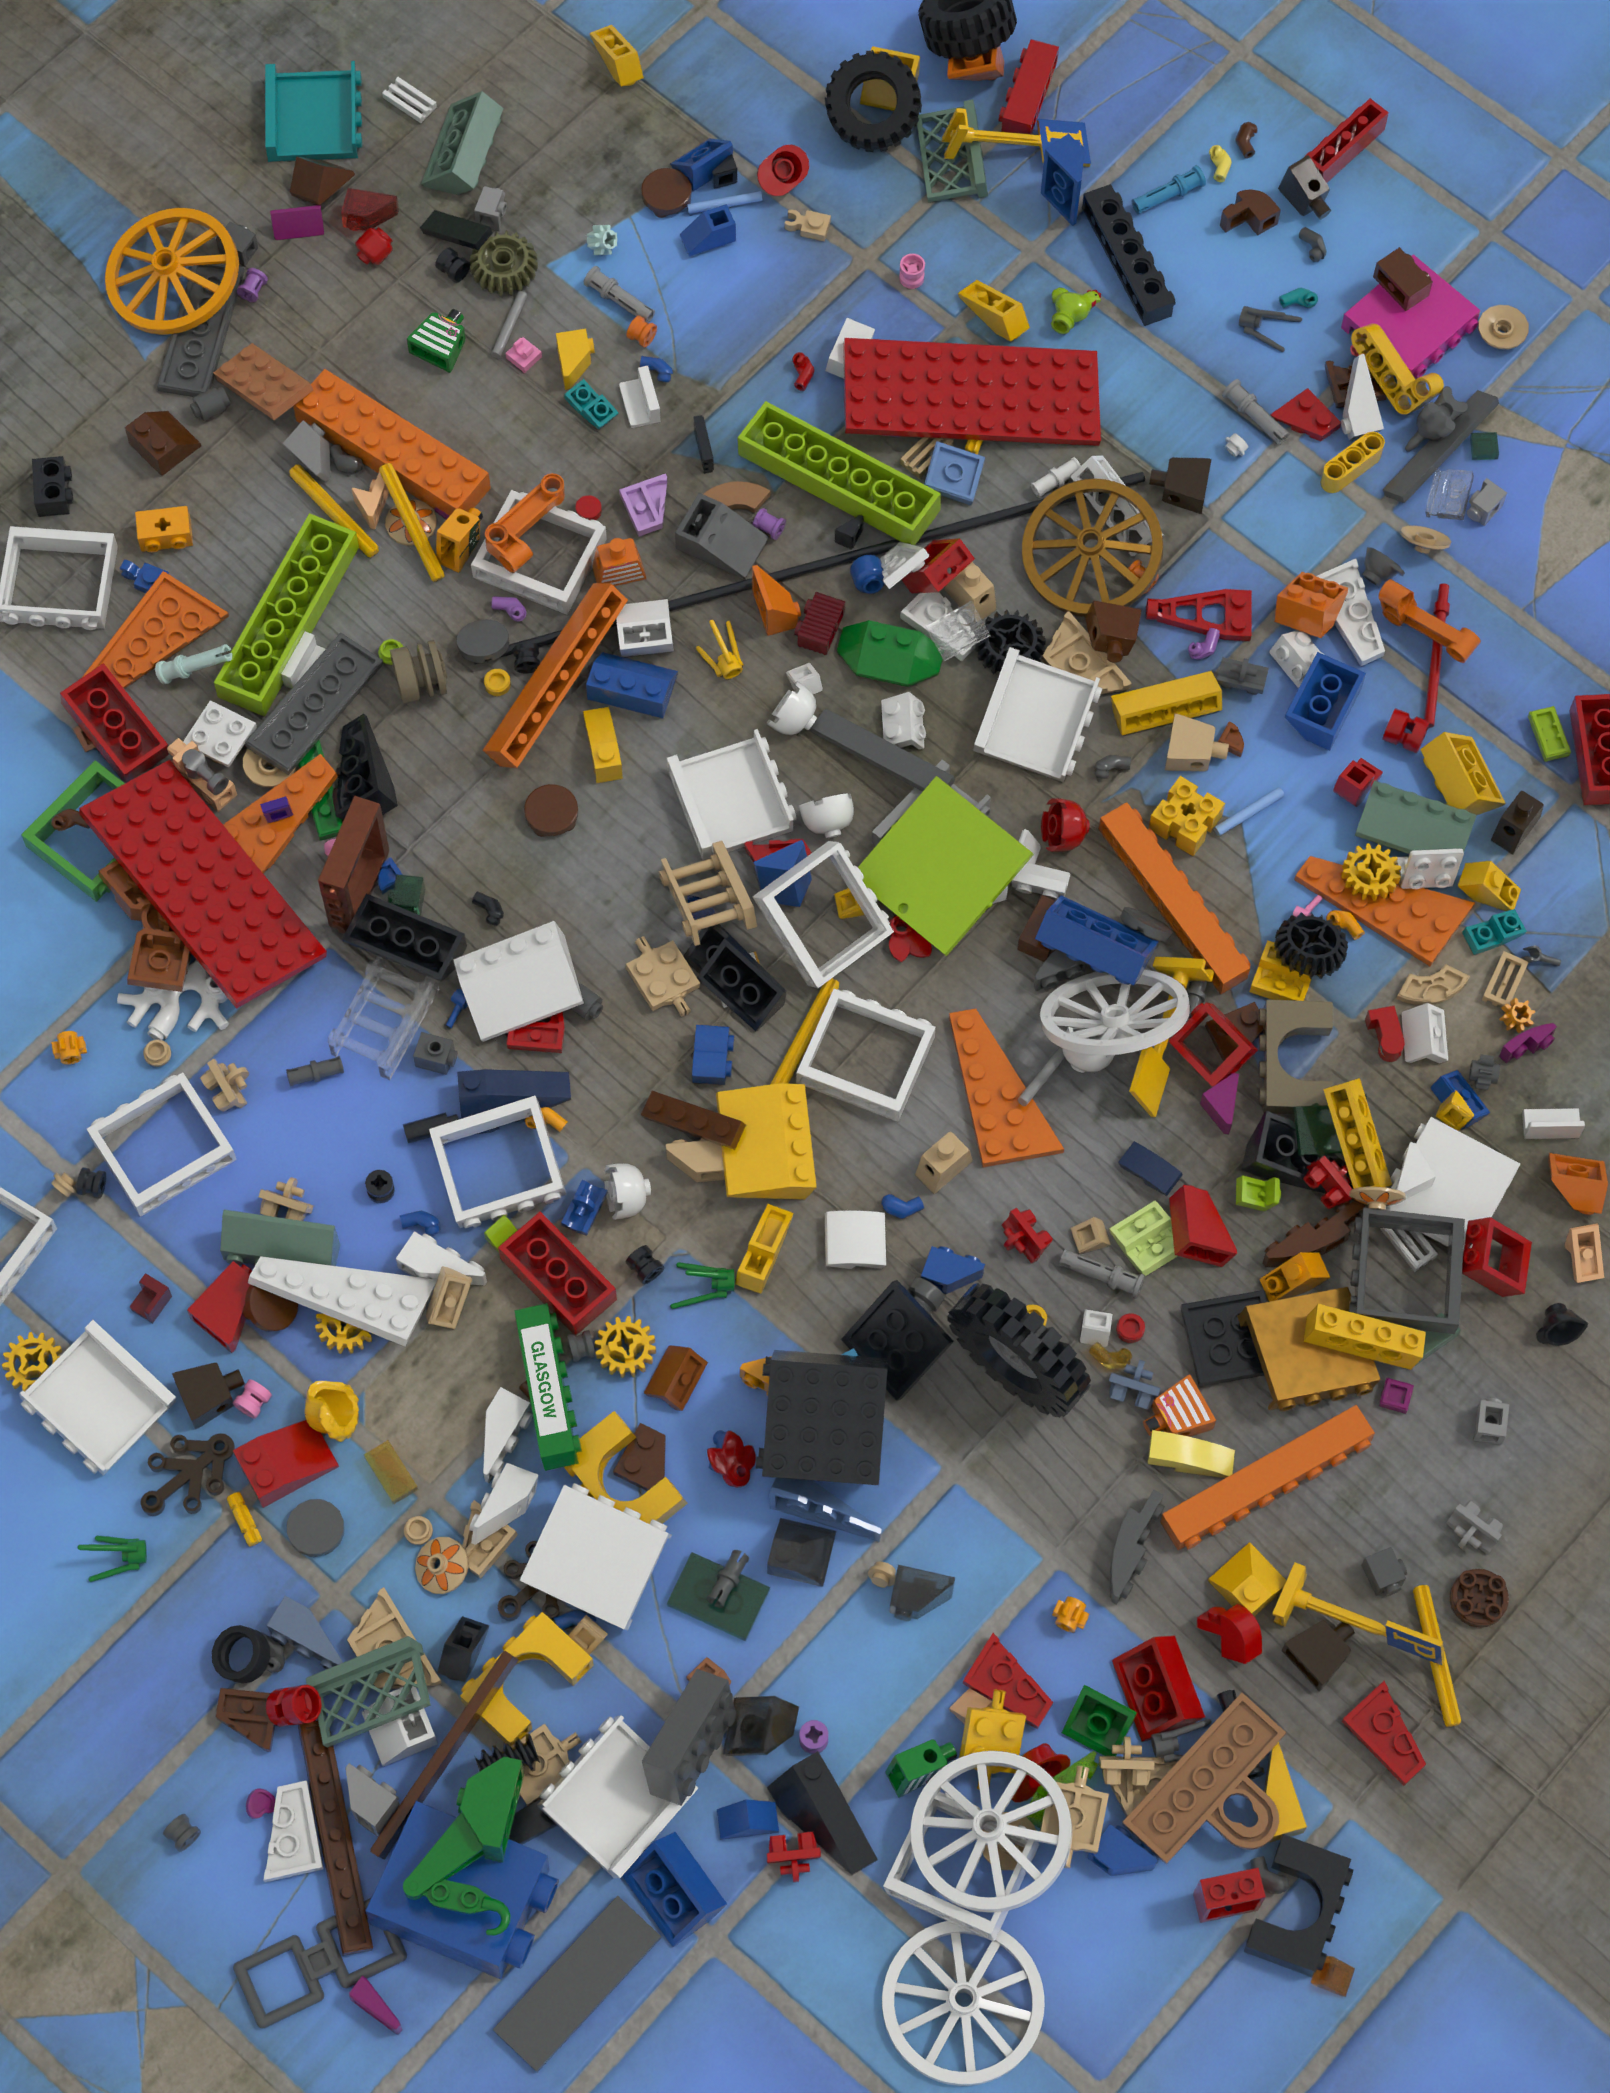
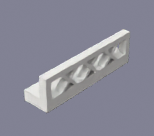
M1091 456L1070 476L1074 482L1082 480L1081 476L1090 469L1094 479H1106L1125 485L1104 456ZM1099 492L1083 493L1100 515L1105 505H1101L1098 501ZM1119 497L1116 502L1117 506H1114L1106 524L1109 528L1117 525L1113 520L1114 510H1121L1125 515L1124 520L1140 512L1131 503ZM1146 520L1116 535L1120 542L1131 543L1129 541V530H1136L1143 538L1138 544L1147 545L1149 542H1152L1151 531ZM1129 552L1131 556H1135L1137 554L1135 552Z

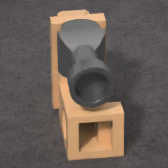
M178 738L168 746V753L173 756L171 761L196 793L217 812L237 796L234 783L222 773L214 774L207 765L205 755L202 751L199 752L197 744L193 741L186 745Z

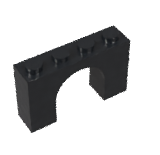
M1283 1834L1271 1868L1300 1878L1315 1890L1320 1903L1319 1917L1310 1927L1297 1931L1287 1930L1256 1918L1252 1924L1244 1952L1310 1977L1315 1974L1316 1969L1322 1971L1327 1956L1322 1950L1325 1941L1330 1943L1336 1925L1331 1924L1334 1913L1340 1914L1345 1897L1340 1896L1343 1885L1349 1886L1354 1869L1349 1868L1351 1859Z

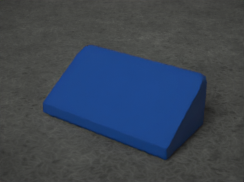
M1458 1070L1440 1076L1431 1086V1090L1441 1103L1455 1090L1465 1100L1474 1113V1117L1461 1128L1462 1130L1470 1127L1490 1113Z

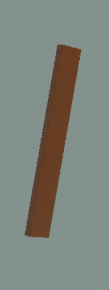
M507 1651L502 1652L371 1847L370 1852L382 1859L387 1857L399 1839L415 1802H424L518 1662L516 1657Z
M318 1720L299 1724V1735L342 1956L372 1951L373 1944L334 1746L326 1747L323 1745Z

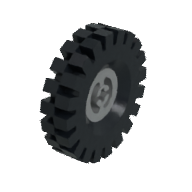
M973 1284L948 1312L947 1321L951 1323L949 1327L952 1333L958 1336L956 1340L962 1348L971 1352L969 1356L977 1365L985 1366L987 1368L985 1373L994 1381L1001 1380L1006 1391L1013 1396L1018 1393L1021 1402L1031 1408L1035 1405L1041 1413L1046 1415L1050 1413L1053 1417H1064L1089 1390L1091 1386L1089 1384L1091 1382L1090 1375L1085 1372L1087 1368L1082 1360L1075 1357L1077 1353L1070 1344L1060 1342L1059 1340L1062 1336L1053 1327L1046 1328L1043 1325L1044 1319L1035 1311L1029 1314L1024 1303L1015 1297L1011 1300L1006 1292L998 1288L994 1290L991 1285Z

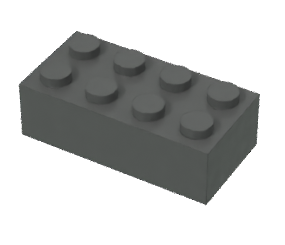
M696 1669L642 1760L650 1795L682 1806L686 1797L691 1796L694 1792L696 1780L701 1773L706 1771L710 1756L714 1750L720 1747L723 1734L728 1726L731 1727L736 1719L733 1694L727 1679Z

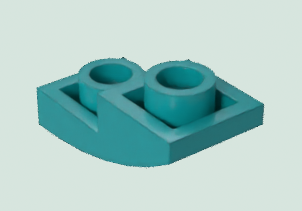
M584 379L564 394L563 398L583 418L599 430L619 414L612 404L602 394L599 396Z
M1513 909L1492 915L1488 921L1468 926L1462 931V934L1472 953L1476 955L1517 939L1527 931L1516 910Z

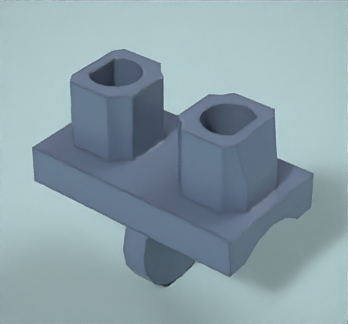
M1139 1360L1137 1367L1126 1364L1124 1372L1135 1375L1134 1379L1113 1372L1109 1379L1112 1382L1110 1398L1124 1402L1128 1387L1136 1389L1139 1392L1135 1406L1147 1410L1151 1407L1155 1396H1159L1161 1388L1139 1381L1140 1377L1151 1380L1154 1373L1143 1369L1145 1364L1143 1360Z

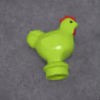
M1062 287L1053 290L1051 297L1053 303H1055L1056 313L1052 316V328L1060 334H1067L1074 327L1075 322L1084 320L1089 315L1091 308L1101 301V293L1097 292V290H1088L1085 294L1069 292Z

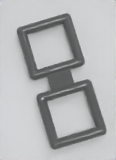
M371 1898L364 1901L366 1909ZM334 1915L316 1925V1931L321 1943L305 1950L300 1938L297 1935H292L236 1962L233 1965V1970L258 2027L266 2028L324 1999V1992L318 1980L335 1972L340 1985L343 1988H349L355 1985L362 1976L368 1979L405 1961L407 1953L400 1937L383 1930L393 1953L349 1974L330 1932L337 1928ZM292 1950L310 1993L266 2014L247 1970Z

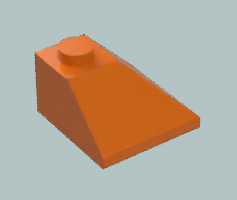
M1000 46L996 49H990L988 53L983 55L982 53L977 54L976 57L972 58L963 57V59H955L952 57L948 60V79L982 81L1003 77L1005 62Z
M758 565L752 566V593L767 636L795 629L798 617H801L798 602H793L790 593Z
M1549 1153L1548 1161L1551 1180L1571 1207L1586 1215L1602 1214L1608 1187L1604 1161Z

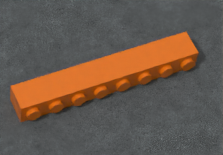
M593 583L484 747L483 751L500 767L518 768L627 603L628 599L611 583Z
M1126 802L1100 818L1099 831L1193 958L1204 959L1206 961L1204 969L1214 971L1212 983L1218 992L1223 994L1248 979L1250 972L1248 958L1245 954H1240L1235 948L1231 935L1228 932H1223L1216 915L1206 909L1201 895L1191 889L1182 870L1178 871L1174 866L1170 853L1166 849L1162 850L1155 833L1151 829H1147L1142 823L1143 820L1140 813L1135 808L1132 809Z
M1356 1404L1162 1514L1160 1523L1177 1550L1184 1547L1187 1550L1198 1545L1202 1541L1201 1537L1208 1533L1213 1536L1226 1528L1225 1524L1235 1519L1236 1522L1243 1520L1250 1515L1251 1512L1249 1510L1259 1505L1260 1508L1269 1505L1275 1500L1274 1496L1281 1492L1288 1494L1299 1487L1298 1483L1306 1478L1309 1481L1317 1478L1323 1473L1322 1469L1330 1464L1333 1467L1340 1465L1347 1460L1346 1455L1353 1451H1356L1357 1454L1363 1452L1372 1445L1370 1442L1375 1432Z

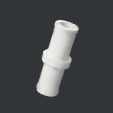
M1073 457L1057 469L1054 467L1050 469L1049 474L1031 483V489L1034 494L1040 498L1055 487H1062L1064 482L1070 479V476L1081 467L1079 461Z

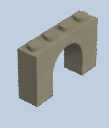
M1266 1000L1264 1007L1259 1009V1025H1263L1264 1028L1263 1035H1259V1051H1263V1061H1259V1078H1263V1088H1259V1104H1263V1113L1269 1111L1280 1114L1330 1115L1323 1089L1333 1086V1081L1299 1080L1290 1076L1279 1063L1278 1047L1284 1040L1295 1035L1329 1036L1333 1028V1002Z

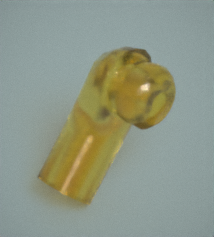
M1099 1342L1095 1343L1089 1350V1353L1107 1369L1125 1368L1126 1364H1130L1132 1359L1130 1350L1121 1348L1118 1352H1108Z

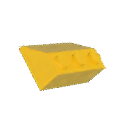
M1443 732L1420 749L1424 756V764L1432 772L1435 778V786L1443 794L1447 802L1446 805L1479 815L1506 804L1473 737Z

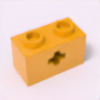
M188 506L135 512L137 539L141 552H157L162 549H183L187 546H193Z

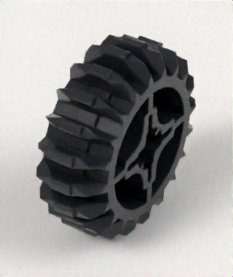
M1006 609L1004 615L1001 616L996 611L994 619L987 617L985 624L979 626V632L975 636V638L979 639L975 643V650L978 652L977 658L979 661H983L984 669L991 667L993 675L998 671L1001 672L1009 647L1020 650L1019 655L1041 662L1046 643L1045 636H1042L1043 629L1042 627H1037L1036 619L1029 621L1028 613L1021 617L1018 610L1014 615H1010ZM1021 634L1029 640L1031 647L1026 644V641L1021 639ZM989 641L994 643V646L1000 650L999 654L992 649Z
M1302 912L1297 917L1291 915L1288 920L1283 921L1275 935L1274 950H1276V958L1281 959L1282 966H1289L1290 972H1299V977L1306 974L1311 980L1314 975H1317L1320 979L1325 974L1331 976L1334 971H1338L1347 956L1348 942L1346 941V933L1341 932L1340 925L1333 926L1332 919L1324 920L1323 915L1314 917L1312 912L1308 916H1305Z

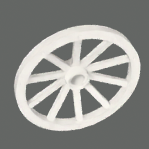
M1144 970L1135 984L1152 987L1128 1009L1126 1004L1131 984L1121 983L1117 1004L1108 1005L1097 987L1119 984L1120 982L1106 972H1093L1066 982L1045 999L1040 1011L1042 1030L1046 1037L1057 1046L1081 1054L1118 1055L1143 1050L1167 1040L1184 1026L1190 1013L1188 993L1182 984L1172 977L1159 972ZM1087 990L1101 1010V1013L1076 1003L1069 998ZM1162 990L1174 998L1141 1011ZM1060 1006H1063L1089 1019L1055 1017L1054 1014ZM1176 1007L1170 1018L1145 1020ZM1058 1026L1082 1027L1088 1029L1067 1033L1061 1030ZM1142 1028H1154L1145 1033H1140L1134 1030ZM1104 1034L1100 1040L1086 1039L1087 1037Z
M1003 1751L972 1753L944 1766L923 1788L917 1799L911 1820L912 1850L925 1879L933 1889L948 1901L960 1907L978 1912L1008 1911L1028 1904L1038 1898L1055 1882L1062 1872L1072 1844L1071 1815L1066 1799L1058 1784L1042 1767L1033 1761L1017 1754ZM986 1766H1004L1016 1769L1015 1775L994 1809H992ZM977 1768L982 1810H978L949 1782L958 1775ZM1026 1775L1035 1779L1049 1794L1047 1797L1003 1814ZM942 1789L974 1819L928 1817L927 1813L934 1798ZM1055 1805L1059 1819V1835L1007 1824ZM990 1821L997 1823L994 1831L989 1833L982 1831L985 1823ZM924 1827L972 1830L930 1857L927 1856L924 1843ZM1006 1835L1056 1845L1057 1848L1045 1871L1041 1874ZM977 1840L956 1888L952 1887L938 1875L933 1867ZM997 1844H1000L1035 1881L1022 1890L1006 1895ZM986 1845H988L996 1897H978L965 1893Z
M944 1921L927 1927L914 1935L895 1955L883 1985V2019L894 2047L902 2058L919 2073L948 2085H980L998 2079L1019 2065L1032 2049L1040 2032L1044 2017L1043 1984L1035 1963L1024 1947L1001 1929L995 1942L992 1941L969 1982H966L960 1934L980 1935L949 1921ZM951 1935L957 1983L921 1948L922 1946L939 1937ZM1000 1946L1006 1949L1022 1968V1971L977 1988L978 1983ZM914 1954L948 1991L897 1983V1980L904 1965ZM1027 1979L1031 1991L1032 2011L1029 2012L992 2002L981 1997ZM895 1992L946 2001V2003L898 2025L894 2007ZM959 1993H967L971 1996L972 2003L967 2007H962L957 2004L955 1997ZM979 2009L1030 2022L1027 2032L1014 2051ZM951 2012L925 2060L909 2045L903 2034ZM970 2017L974 2018L1006 2057L1004 2060L991 2067L976 2071ZM959 2018H961L966 2072L951 2071L934 2065Z

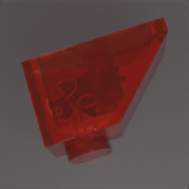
M348 188L341 211L343 227L353 231H366L368 228H375L393 218L399 212L397 196Z

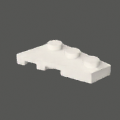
M899 542L880 558L882 561L881 567L884 570L882 571L884 583L890 589L911 571H918L924 566V560L929 557V554L923 547Z
M940 592L919 593L901 611L900 618L922 632L960 661H963L975 649V643L979 641V639L975 638L976 635L963 618L957 616L953 611L950 601L946 597L943 598Z
M307 1780L277 1787L264 1882L323 1870Z

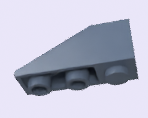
M284 1596L267 1624L268 1630L271 1633L270 1637L281 1645L285 1646L288 1642L297 1647L295 1651L304 1658L310 1659L313 1656L320 1660V1665L326 1670L343 1663L311 1610Z

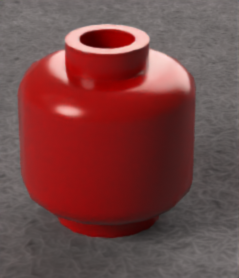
M379 227L377 229L368 228L355 242V246L359 251L356 256L366 265L370 262L374 265H380L393 251L391 245L393 240Z

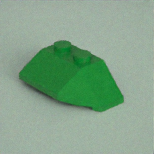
M870 620L843 627L837 647V653L856 676L905 687L939 675L945 650L920 631Z

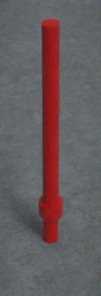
M1444 583L1439 585L1438 599L1434 603L1433 614L1436 618L1446 622L1450 603H1448L1449 585ZM1434 640L1424 720L1430 722L1428 728L1434 727L1443 650V645Z

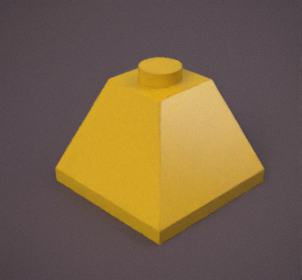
M1250 1542L1208 1579L1210 1584L1232 1607L1240 1604L1247 1608L1254 1617L1282 1592L1287 1581Z

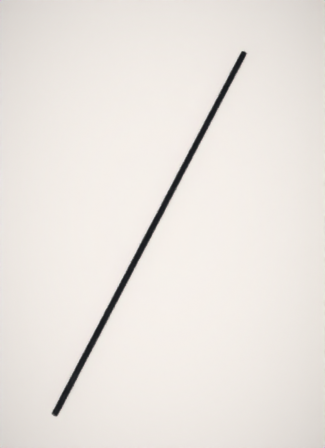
M1143 472L1120 477V479L1126 486L1145 482V475ZM1072 496L1058 505L1076 501V496ZM1044 498L926 530L916 544L1032 513ZM893 539L772 572L768 575L777 582L849 563L864 555H878L888 552L901 541ZM752 578L668 601L669 611L752 589ZM615 619L611 627L617 626V619ZM562 630L509 644L507 651L501 657L512 655L514 646L521 643H534L539 647L552 644Z

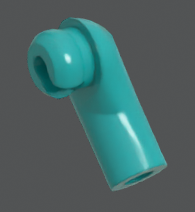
M1297 288L1279 296V302L1283 308L1292 304L1311 308L1317 304L1318 296L1316 293L1305 288Z

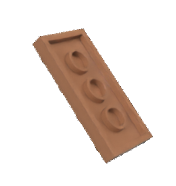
M253 343L243 348L241 352L213 372L218 382L272 420L277 419L313 391L310 382Z

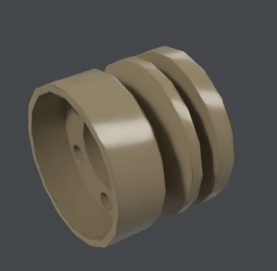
M434 640L427 641L429 649L427 654H424L422 644L417 643V656L414 657L411 656L407 646L390 650L403 704L419 701L420 688L425 687L430 698L434 697L432 685L437 684L440 695L447 694V673L442 654Z

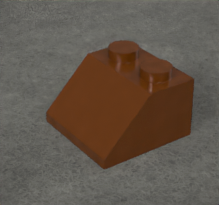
M169 411L144 412L125 427L129 444L161 476L201 447V443Z

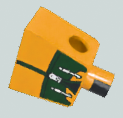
M460 508L455 509L437 530L436 557L441 565L458 573L465 565L480 540V521L483 518V514L478 509L470 508L468 512Z

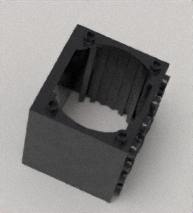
M774 1350L772 1357L766 1356L762 1376H769L764 1448H759V1455L756 1457V1469H763L762 1476L879 1485L888 1358Z

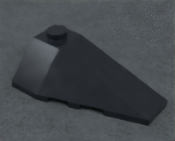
M362 714L342 727L339 754L342 755L340 767L336 768L339 778L338 786L333 789L332 795L335 814L339 819H345L354 796L379 803L382 815L398 806L394 785L367 716Z
M1266 1111L1246 1145L1241 1170L1267 1180L1275 1177L1280 1179V1183L1326 1193L1327 1191L1321 1184L1313 1189L1303 1180L1309 1171L1307 1166L1324 1155L1330 1162L1334 1160L1339 1167L1346 1163L1334 1153L1330 1154L1319 1146V1141L1312 1136L1308 1137L1298 1129V1125L1292 1120Z
M818 1751L790 1767L767 1787L780 1812L797 1825L803 1833L813 1832L816 1843L851 1875L878 1861L840 1788Z

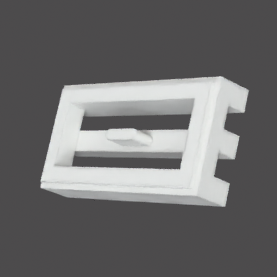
M399 77L395 79V84L391 83L389 85L388 91L384 90L382 92L385 100L419 123H422L437 108L434 100ZM394 94H397L398 96L406 100L408 104L394 96ZM411 106H415L416 108H418L419 110H421L423 113H422V114L419 113L418 111H416V110H415L414 108H412Z
M1380 1228L1414 1272L1419 1270L1421 1266L1428 1264L1430 1260L1435 1259L1438 1255L1421 1232L1409 1231L1427 1253L1426 1256L1421 1253L1404 1230L1394 1229L1416 1256L1417 1261L1392 1229Z

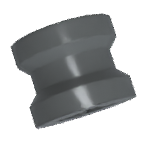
M589 1330L583 1331L581 1335L577 1336L574 1334L567 1335L573 1362H577L586 1356L589 1358L596 1357Z
M181 1814L175 1818L163 1832L167 1839L174 1841L175 1848L179 1852L192 1845L201 1834L197 1826H192L189 1823V1818L186 1814Z

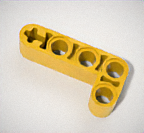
M1368 324L1354 330L1352 333L1351 342L1359 355H1365L1369 371L1398 413L1408 414L1421 409L1441 393L1444 388L1441 376L1436 373H1429L1415 379L1379 325Z

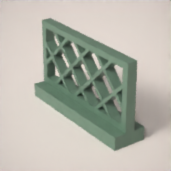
M974 100L964 101V106L958 108L966 109L968 127L979 130ZM956 108L920 114L918 116L917 127L928 203L977 193L979 198L988 197L980 141H973L972 143L963 142L954 159L947 161L939 156L948 147L949 142H942V138L936 136V134L942 127L947 128V121L953 116ZM934 121L937 125L930 132L923 128L922 123ZM931 140L941 144L934 153L926 149ZM959 156L968 161L962 169L953 165ZM935 160L943 165L937 174L929 169ZM948 169L957 173L951 182L942 177ZM962 176L971 182V186L963 188L958 187L956 184ZM938 181L946 185L943 191L932 193V187Z
M407 1636L306 1678L307 1685L313 1686L321 1697L322 1707L321 1713L318 1716V1722L324 1746L330 1747L431 1706L420 1657L424 1655L421 1643ZM412 1661L414 1669L409 1678L406 1679L400 1676L399 1673L404 1664ZM387 1672L390 1676L383 1689L381 1690L373 1686L377 1676ZM396 1678L406 1682L398 1698L389 1694ZM360 1682L364 1684V1687L357 1700L348 1697L347 1695L352 1686ZM412 1686L419 1690L420 1700L408 1704L404 1701ZM370 1689L380 1693L372 1709L363 1704ZM335 1693L339 1696L331 1711L325 1708L323 1697ZM386 1697L395 1700L396 1702L389 1713L384 1715L379 1713ZM345 1699L354 1703L346 1719L337 1715ZM361 1707L370 1711L364 1723L360 1725L352 1723ZM337 1718L343 1721L344 1724L339 1733L331 1736L329 1728L334 1719Z

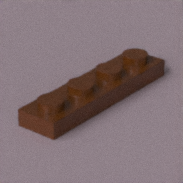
M651 1091L641 1113V1116L647 1120L735 1150L746 1127V1124L740 1120L655 1091Z

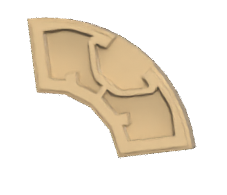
M1447 964L1439 972L1431 976H1416L1409 973L1396 999L1413 1005H1423L1425 1003L1438 1004L1458 994L1467 984L1470 976Z

